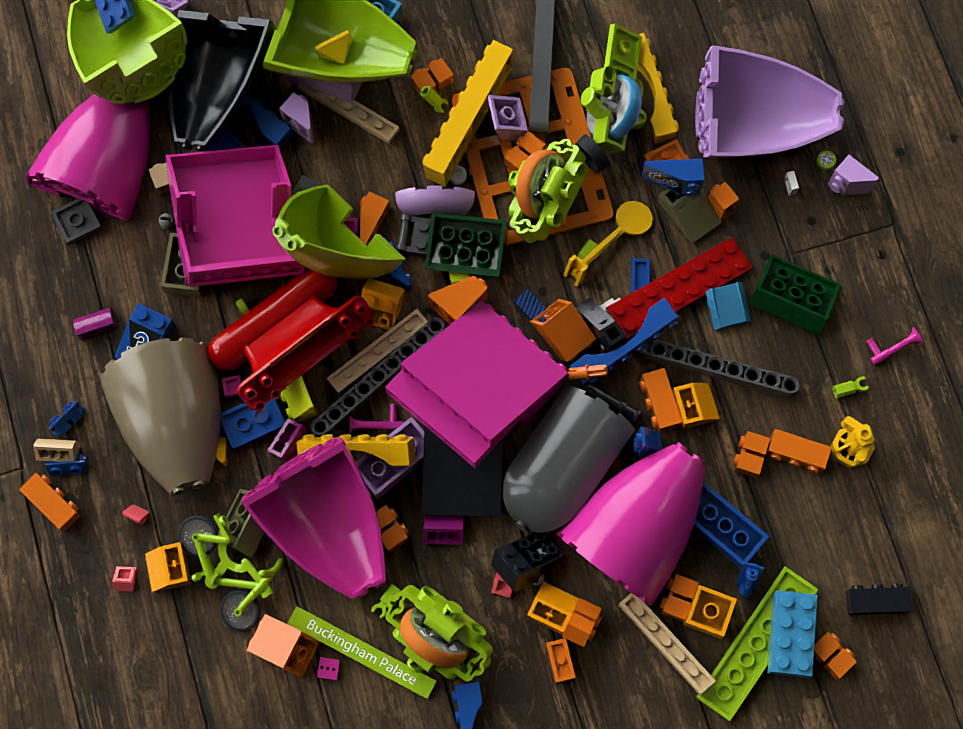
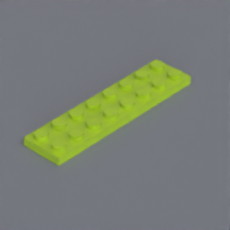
M786 566L777 576L712 672L711 676L716 682L701 696L699 694L696 696L698 700L728 721H731L768 665L773 593L779 590L815 595L818 591L816 587Z

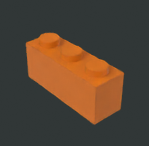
M665 368L642 374L639 385L641 391L646 393L647 399H645L647 409L652 412L651 422L653 427L657 428L658 432L680 427L682 419Z
M775 429L772 432L766 455H769L772 460H784L793 467L802 466L808 468L809 472L818 474L825 470L832 447Z
M35 473L19 490L59 530L65 532L81 516L77 512L79 508L71 500L67 502L63 498L65 494L58 487L54 490L50 486L52 481L44 474L40 476Z

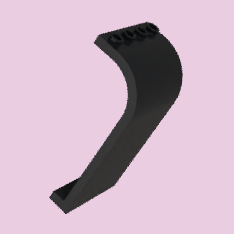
M424 426L422 515L501 516L503 439L476 468H473Z

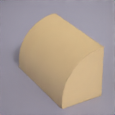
M38 438L33 448L36 461L70 462L76 460L80 444L78 441Z

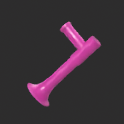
M912 327V332L906 339L882 352L873 338L866 341V344H868L875 355L870 358L874 366L910 344L920 343L923 345V340L914 327Z
M389 404L390 421H358L350 415L349 434L356 429L362 428L397 429L403 424V421H397L398 405Z

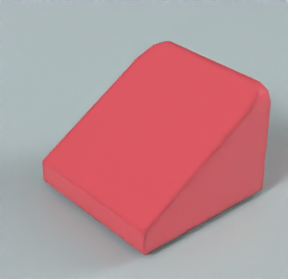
M131 505L122 514L126 518L144 525L150 512L136 505Z
M116 566L113 578L115 591H134L136 567Z
M496 573L491 593L510 598L512 589Z

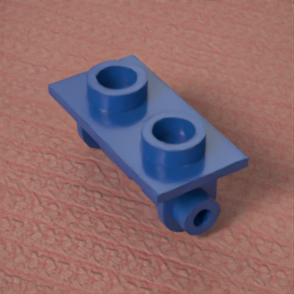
M70 401L63 408L65 412L60 417L56 415L49 421V430L54 428L55 431L53 433L58 438L61 435L63 436L72 427L67 422L69 419L76 423L85 415L86 409L81 405L77 407V401L74 403Z
M80 454L77 455L75 461H47L45 467L49 476L79 475L88 473L86 467L88 458Z
M744 562L736 585L740 586L739 593L742 597L750 596L751 590H755L764 567Z

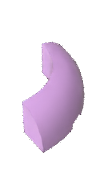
M427 186V189L416 190L415 187L395 192L396 203L403 214L416 216L440 213L464 216L473 205L475 191L460 187L442 189V186Z

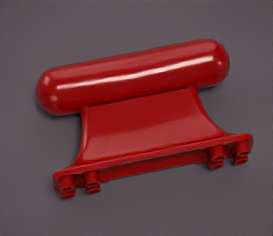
M306 267L304 274L294 276L216 335L208 345L207 353L209 359L215 367L222 371L237 369L249 360L252 367V375L239 384L237 392L250 410L262 411L265 408V404L272 399L279 398L281 392L339 346L345 344L350 339L357 338L359 332L365 327L369 328L374 324V314L366 300L362 296H354L339 308L325 304L324 302L337 289V277L323 275Z

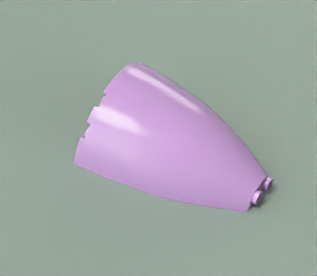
M713 45L708 50L705 61L708 62H706L705 67L701 69L699 82L702 83V86H700L699 92H697L695 110L696 138H700L698 148L700 153H704L703 157L737 158L770 155L804 146L842 129L844 119L840 116V110L844 107L842 93L821 79L796 66L772 57Z

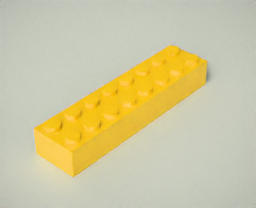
M495 40L492 41L491 45L486 46L482 61L479 60L477 62L474 75L468 78L465 91H461L456 107L453 106L450 110V118L447 123H443L440 129L441 134L432 142V150L423 158L422 164L425 177L443 187L447 186L490 109L487 96L498 94L514 65L513 49Z

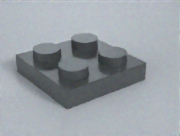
M76 199L51 211L68 245L102 229L92 207L86 201Z

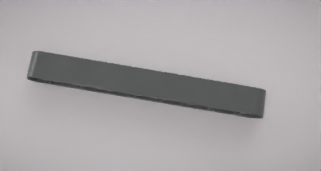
M536 0L530 133H548L555 0Z
M437 317L430 319L316 418L311 426L315 437L332 434L350 418V415H354L386 387L401 371L400 363L408 358L403 355V352L411 350L415 353L445 329L443 320ZM439 325L441 327V329L436 332L431 330L432 326ZM420 337L427 339L424 344H419L417 340ZM392 362L399 364L395 369H390L388 366ZM376 375H383L384 379L377 382L374 380ZM368 387L370 390L367 394H361V388ZM348 400L355 401L352 407L345 406ZM334 412L341 414L337 420L331 419V415ZM325 425L326 429L324 432L319 433L316 431L317 427Z
M650 340L642 351L632 353L634 356L785 398L793 397L799 389V382L794 377L660 340ZM660 348L663 354H655L654 349ZM678 353L682 359L675 360L672 355ZM691 359H698L700 365L692 364ZM710 364H717L719 370H712ZM728 369H735L738 374L735 376L731 375ZM747 374H754L756 380H749ZM766 379H772L775 385H768ZM785 384L792 385L794 390L788 391L785 388Z

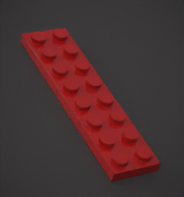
M733 237L607 306L605 311L626 334L625 341L634 337L641 329L648 309L663 298H666L675 311L678 312L705 297L706 291L709 289L724 286L751 271L753 267Z

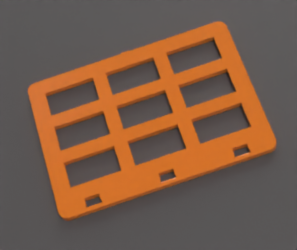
M569 68L552 70L550 85L552 86L561 119L548 122V133L532 134L546 144L544 135L565 131L566 138L575 145L584 134L591 137L575 80ZM532 76L504 82L497 96H509L520 93L528 125H530ZM572 87L574 96L568 97L566 89ZM460 93L452 97V105L454 107L458 103L457 100ZM498 134L476 139L474 135L466 150L470 167L468 170L474 181L483 218L497 220L498 216L492 197L512 193L508 181L493 185L488 184L480 151L501 146L504 157L509 148L513 149L512 143L516 142L500 140ZM587 165L588 171L581 189L588 211L570 216L566 215L562 225L559 228L552 227L548 236L612 219L613 208L602 171L596 173ZM506 166L508 175H510L512 170ZM602 190L605 200H598L596 192ZM530 218L529 220L532 222V224L536 225L534 224L533 218ZM514 230L508 231L506 246L525 242Z

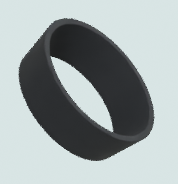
M584 134L575 143L586 156L585 163L594 172L600 173L610 166V161L604 151L588 135Z

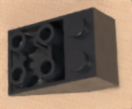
M534 532L496 549L491 566L508 586L516 592L535 582L561 561L565 554L545 532Z

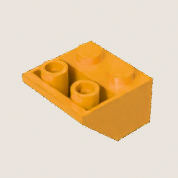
M371 278L368 279L362 289L361 296L366 300L374 314L373 326L390 330L395 326L403 301L404 288Z
M690 383L673 388L672 392L682 419V429L720 420L709 383Z
M181 542L161 546L145 554L152 593L192 584L186 552L183 550Z
M543 581L527 614V618L563 635L580 598Z

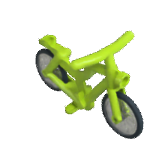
M219 513L213 516L220 528L221 534H218L214 523L204 516L196 515L187 518L180 525L178 540L181 542L182 548L186 553L199 557L203 568L192 575L193 581L197 582L205 577V584L211 589H215L219 585L252 589L250 593L244 590H234L228 593L223 598L220 606L222 620L229 628L235 631L252 629L259 621L261 613L260 605L256 598L260 594L262 598H265L273 593L269 584L274 576L281 571L285 563L284 559L279 558L274 567L269 570H260L259 572L246 558L242 559L241 564L235 563L229 558L227 553V545L233 541V537L227 528L229 521L226 516H220ZM218 543V554L221 562L214 568L210 553L213 552ZM227 569L240 573L247 571L255 581L221 577Z

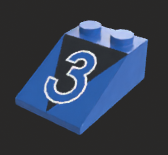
M703 159L645 161L642 179L681 195L696 196L700 194L704 183Z
M138 303L127 323L114 358H121L122 352L140 344L169 338L176 327L175 323L171 318Z

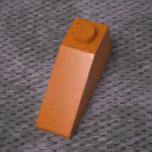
M370 191L367 196H363L360 202V240L366 246L377 233L390 208L389 200Z

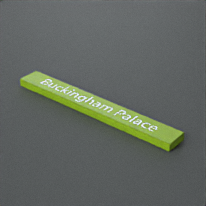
M296 606L287 623L426 699L429 698L437 682L423 673L414 672L401 661Z

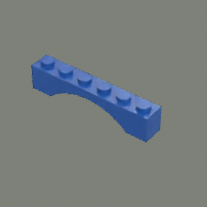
M663 298L648 309L641 329L627 344L605 354H585L570 366L575 368L584 367L586 364L589 366L607 365L609 374L615 370L614 366L619 362L622 364L628 361L633 352H640L646 348L647 342L660 338L663 335L661 332L667 328L670 330L678 325L677 321L681 318L670 302ZM591 377L590 380L586 378L580 379L584 385H588L590 382L595 384L600 380L599 377Z
M479 682L455 686L456 691H452L453 702L458 703L459 711H455L456 723H461V729H473L477 712L482 705Z

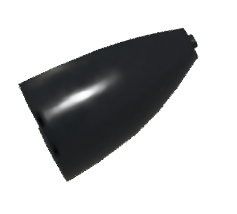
M178 11L177 18L182 22L187 37L186 57L182 68H179L175 74L174 81L168 86V98L174 141L180 143L181 148L192 150L193 147L201 152L207 151L242 111L263 73L266 53L273 34L278 29L271 20L239 16L238 21L233 22L218 20L209 13Z

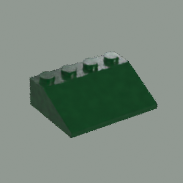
M432 213L425 269L500 277L509 223L506 220Z
M771 254L749 304L820 335L828 320L841 284Z

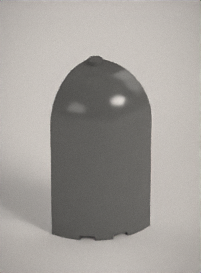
M566 385L510 464L504 479L503 498L509 515L516 522L515 525L520 530L539 533L548 532L572 520L583 508L635 431V428L621 413L616 415L608 408L609 404L598 397L593 399L586 395V391Z

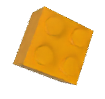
M698 585L683 625L722 639L725 636L737 599Z

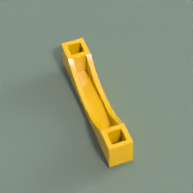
M644 33L638 34L642 36L637 70L648 81L653 93L654 113L650 120L649 129L654 144L676 138L679 126L677 120L673 119L672 105L667 102V90L665 87H662V75L656 69L657 61L655 55L651 54L650 40L646 39Z
M308 434L296 442L298 455L321 443L324 446V443L329 439H339L341 437L349 450L373 454L391 466H410L416 460L414 437H407L405 434L396 435L395 437H388L386 434L377 435L376 437H370L368 434L359 435L358 437H351L350 434L340 435L339 437H333L331 434L315 437L313 434Z

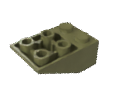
M668 189L659 195L658 203L692 244L722 223L703 189L696 196L681 195Z

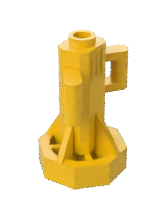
M847 416L841 422V426L844 429H840L831 444V449L835 460L851 469L865 465L869 461L875 447L870 426L867 424L862 425L852 417ZM847 435L846 439L841 438V436ZM840 442V443H842V444H844V445L841 446V447H839V446H838V443ZM847 451L848 453L846 457L842 456L841 452ZM854 456V461L848 460L849 457Z

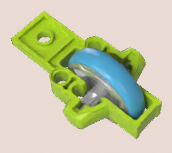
M616 23L610 25L604 67L592 72L590 87L586 88L581 96V104L587 109V126L593 135V140L602 149L609 151L611 154L625 151L627 133L631 129H641L647 117L646 113L641 109L643 84L639 79H636L642 36Z

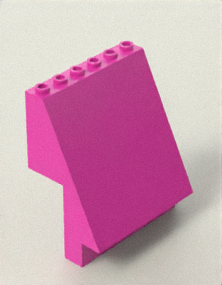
M278 145L166 155V171L186 286L194 287L304 274L305 266L292 258L273 235V227L281 209L288 199L291 198L292 189Z
M482 301L400 363L401 371L385 387L389 396L473 468H476L518 421L519 426L523 428L568 379V370L563 364H557L550 353L540 350L534 340H528L518 327L514 328L511 326L505 316H499L490 304H485Z

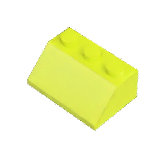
M300 376L287 386L280 395L282 401H286L289 408L286 409L289 419H293L297 423L317 416L303 377Z

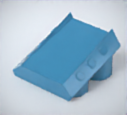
M741 282L711 288L706 291V305L710 309L711 322L715 331L751 322Z

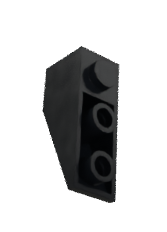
M591 297L575 307L607 353L624 343L626 334L617 322Z

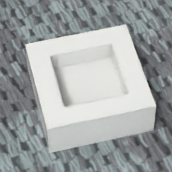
M787 172L784 182L788 195H796L799 185L795 172Z

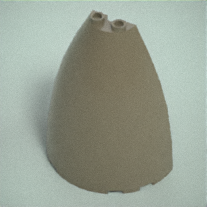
M169 338L159 339L130 348L121 353V358L111 360L105 366V372L100 375L107 403L124 441L141 465L171 496L184 494L186 492L185 489L189 487L200 489L205 484L210 483L220 437L221 402L217 370L209 359L207 353L208 344L202 341L196 343L192 338H180L178 341H170Z

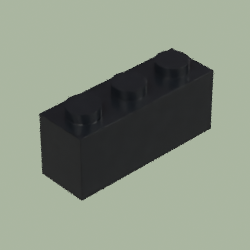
M882 584L871 585V588H864L863 585L851 586L852 589L846 591L848 615L904 614L912 611L910 587H903V584H892L891 588H884Z

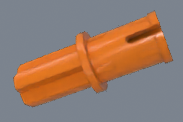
M586 364L584 367L569 368L571 372H568L570 380L582 378L590 380L591 377L606 376L608 368L607 365L589 366Z

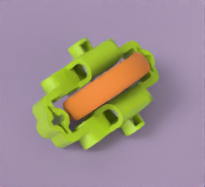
M569 139L552 142L547 150L534 152L526 160L522 161L518 171H512L509 175L508 183L510 190L515 196L509 207V216L512 218L510 227L527 243L545 240L552 227L559 228L562 225L587 175L586 156ZM533 218L538 220L536 225H533L529 219Z
M408 585L388 600L386 620L396 627L393 631V636L406 646L403 653L409 657L407 665L414 672L421 673L424 669L430 673L433 670H437L450 680H454L458 675L465 681H471L490 666V655L493 652V648L483 639L486 635L485 629L466 615L458 603L448 601L431 587L423 586L419 590L413 585ZM412 601L416 607L407 611L403 616L401 612L404 611L411 604ZM469 648L477 651L468 664H465L464 660L468 655ZM481 658H483L482 661L480 662L479 667H478L477 669H475V668L477 667V665H478V662L481 660Z

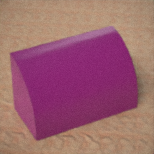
M111 307L73 319L76 335L81 341L117 329Z
M288 418L267 451L286 463L298 455L296 442L302 439L304 435L311 433L303 425Z
M424 515V544L463 545L464 516Z

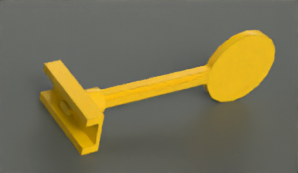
M628 201L618 208L615 217L618 228L585 258L579 259L574 254L569 259L563 275L567 277L570 274L576 279L574 285L578 287L584 279L589 264L623 233L632 236L646 233L651 227L653 220L652 213L646 205L637 201Z

